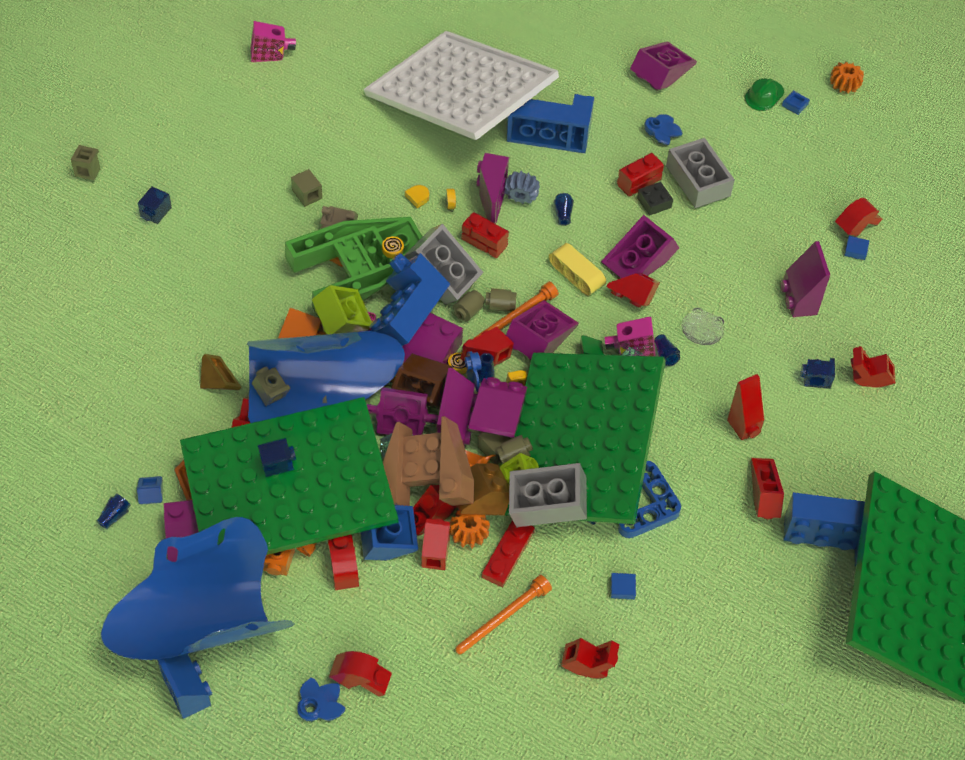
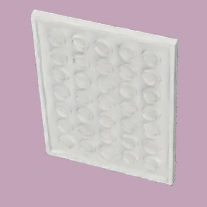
M445 31L367 86L364 91L365 95L477 140L559 78L558 70Z

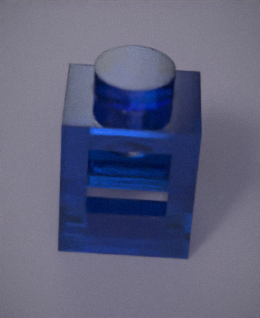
M830 358L829 361L808 359L807 364H802L800 376L804 377V386L831 389L835 378V358Z

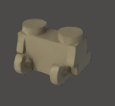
M323 206L321 229L342 221L357 220L358 214L351 210Z

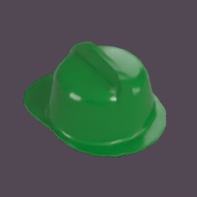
M761 78L756 80L747 91L745 101L748 106L757 111L769 110L783 97L784 88L780 83L771 78Z

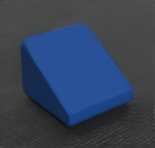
M161 476L139 478L137 485L139 504L162 502L163 478Z

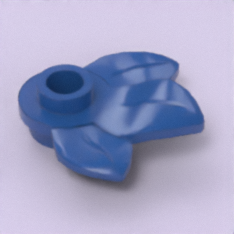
M660 114L656 118L649 117L644 123L646 133L654 136L658 142L665 145L670 144V137H680L683 134L681 128L673 123L674 118L669 115Z
M468 351L466 357H464L467 368L466 377L475 384V389L478 392L480 385L477 370L482 369L481 360L478 352Z
M310 678L302 685L300 689L302 700L299 702L297 710L303 720L315 721L320 718L330 721L340 717L345 712V707L337 702L340 695V685L338 683L319 687L317 681L314 678ZM308 707L315 708L313 712L306 711Z

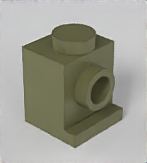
M78 145L71 158L76 177L95 180L100 171L97 156L99 153L98 149Z
M268 367L260 369L256 372L257 376L252 382L265 406L284 398L291 389L289 385L285 384L276 367L270 370Z

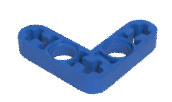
M647 461L645 468L647 472H651V476L647 473L644 474L642 487L652 503L638 509L635 524H628L630 526L634 525L633 529L619 523L618 531L625 538L641 535L677 519L680 515V501L657 465L651 461ZM662 487L665 493L661 495L655 494L652 488ZM668 505L669 508H674V511L672 512L670 509L666 510V506ZM646 513H651L656 517V520L649 522L643 516Z

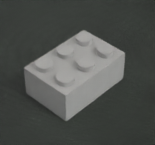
M705 138L669 149L666 167L695 208L731 196L735 179Z
M443 224L431 228L404 255L409 260L421 253L450 283L440 298L445 305L457 301L484 273Z
M580 463L510 471L509 515L516 527L587 519L586 475Z

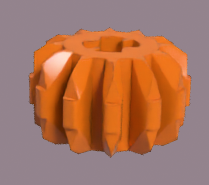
M847 61L844 64L838 62L831 71L830 84L833 85V89H839L840 92L845 91L847 94L850 91L856 92L862 86L864 71L860 70V66H855L854 62L852 64H848Z
M457 511L456 517H452L450 520V534L453 536L454 543L461 542L462 548L466 544H470V547L473 549L475 543L482 545L483 540L489 536L488 529L490 528V523L486 520L485 515L461 514L460 511Z

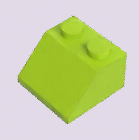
M329 285L312 299L315 312L322 322L325 334L370 330L369 326L372 324V320L358 289Z

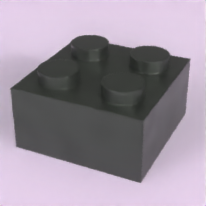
M661 182L638 189L637 199L649 216L672 208L673 198Z

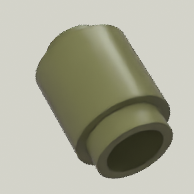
M491 288V293L486 292L485 305H489V310H515L517 292Z
M476 290L467 292L454 304L455 316L459 320L469 321L483 308L484 297Z
M522 435L503 442L500 447H497L503 464L519 453L530 457V451L533 450L529 438H523Z

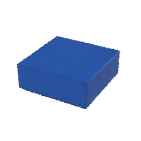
M793 90L783 101L782 106L799 115L809 105L810 99Z
M849 236L844 256L865 260L870 240Z
M611 573V598L635 600L636 574Z

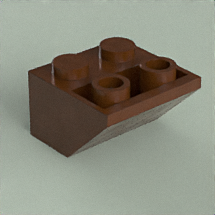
M412 353L398 369L391 389L428 394L427 406L439 409L448 368L454 367Z

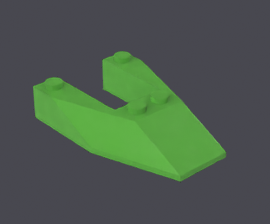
M411 217L342 221L286 241L285 258L292 271L297 272L338 257L349 278L331 285L358 289L362 300H365L387 285L388 282L386 280L394 271L390 265L393 258L386 257L382 252L383 241L391 236L400 238L404 243L402 254L404 256L423 236ZM328 286L312 291V299Z

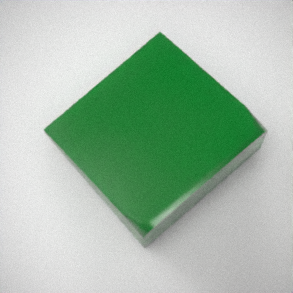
M581 335V354L604 355L602 341Z

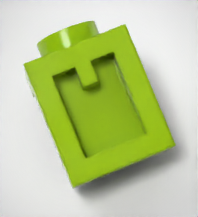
M519 453L500 466L508 485H510V471L539 468L534 458Z

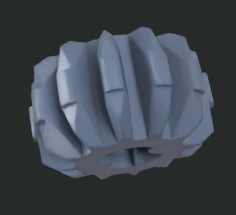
M513 171L512 175H509L506 179L504 193L508 195V199H514L515 203L518 201L522 204L525 202L531 204L532 200H536V197H538L540 182L536 180V176H530L529 173Z

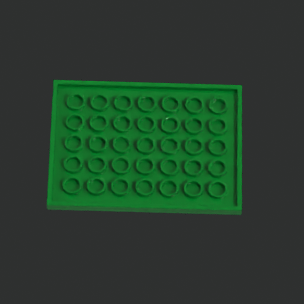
M533 353L525 385L528 388L514 438L520 435L523 438H529L533 450L530 451V457L537 461L539 468L580 463L586 475L587 519L578 521L635 524L666 362L664 357ZM508 504V507H507L505 516H510V515H509V504Z
M365 397L180 440L199 532L223 520L243 517L252 521L259 528L267 543L268 552L266 555L399 523ZM225 528L218 535L217 545H220L224 540Z
M874 471L868 476L846 644L965 704V520Z

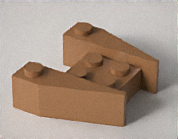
M444 416L441 418L440 433L412 436L411 428L396 422L383 460L394 505L410 506V487L440 484L439 499L451 506L474 504V479L458 425Z

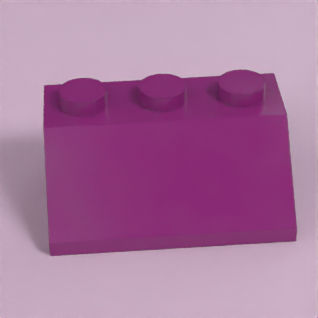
M448 368L437 421V433L441 432V418L447 417L458 425L465 448V445H470L471 431H468L472 416V407L475 405L478 394H475V384L453 368Z

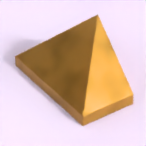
M209 354L202 356L200 389L240 390V384L220 356Z

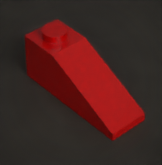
M758 374L737 383L727 421L741 441L749 437L754 438L758 436L764 423L761 384Z
M751 458L754 506L757 517L764 519L781 518L784 491L774 459Z

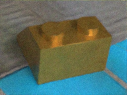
M476 463L470 467L474 479V504L457 505L460 513L505 516L509 504V485L499 465Z

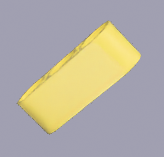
M565 243L549 254V261L552 266L585 295H591L606 284L604 274L569 243Z

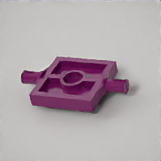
M383 387L381 389L378 405L367 404L369 414L376 415L378 422L377 433L392 435L396 422H400L412 429V436L423 435L425 424H437L439 415L428 414L426 407L428 394Z

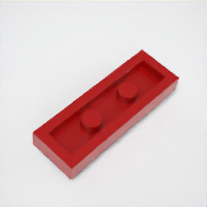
M512 520L482 572V578L503 588L530 541L535 527H516Z

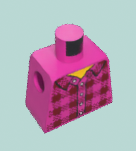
M257 21L253 22L250 47L251 62L281 61L284 50H295L296 39L285 38V28L283 26Z
M651 317L618 323L616 325L617 335L604 337L606 350L619 348L620 355L656 356Z

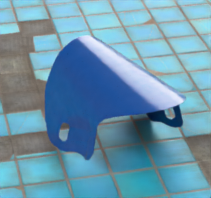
M372 331L248 341L249 421L254 423L365 397L366 400L396 376L398 369L404 362V349L395 338ZM268 367L270 370L276 367L285 384L289 385L291 389L284 398L265 406L252 382L257 376L256 372L260 369ZM325 396L327 399V403H323V399Z
M233 517L196 534L186 537H169L161 540L155 547L152 573L125 595L108 613L101 631L104 645L117 655L126 658L159 660L292 627L295 623L291 620L269 622L265 615L261 599V577L268 546L259 528L249 519ZM225 528L224 540L220 545H217L218 535ZM173 546L178 550L176 562L167 559L168 547Z

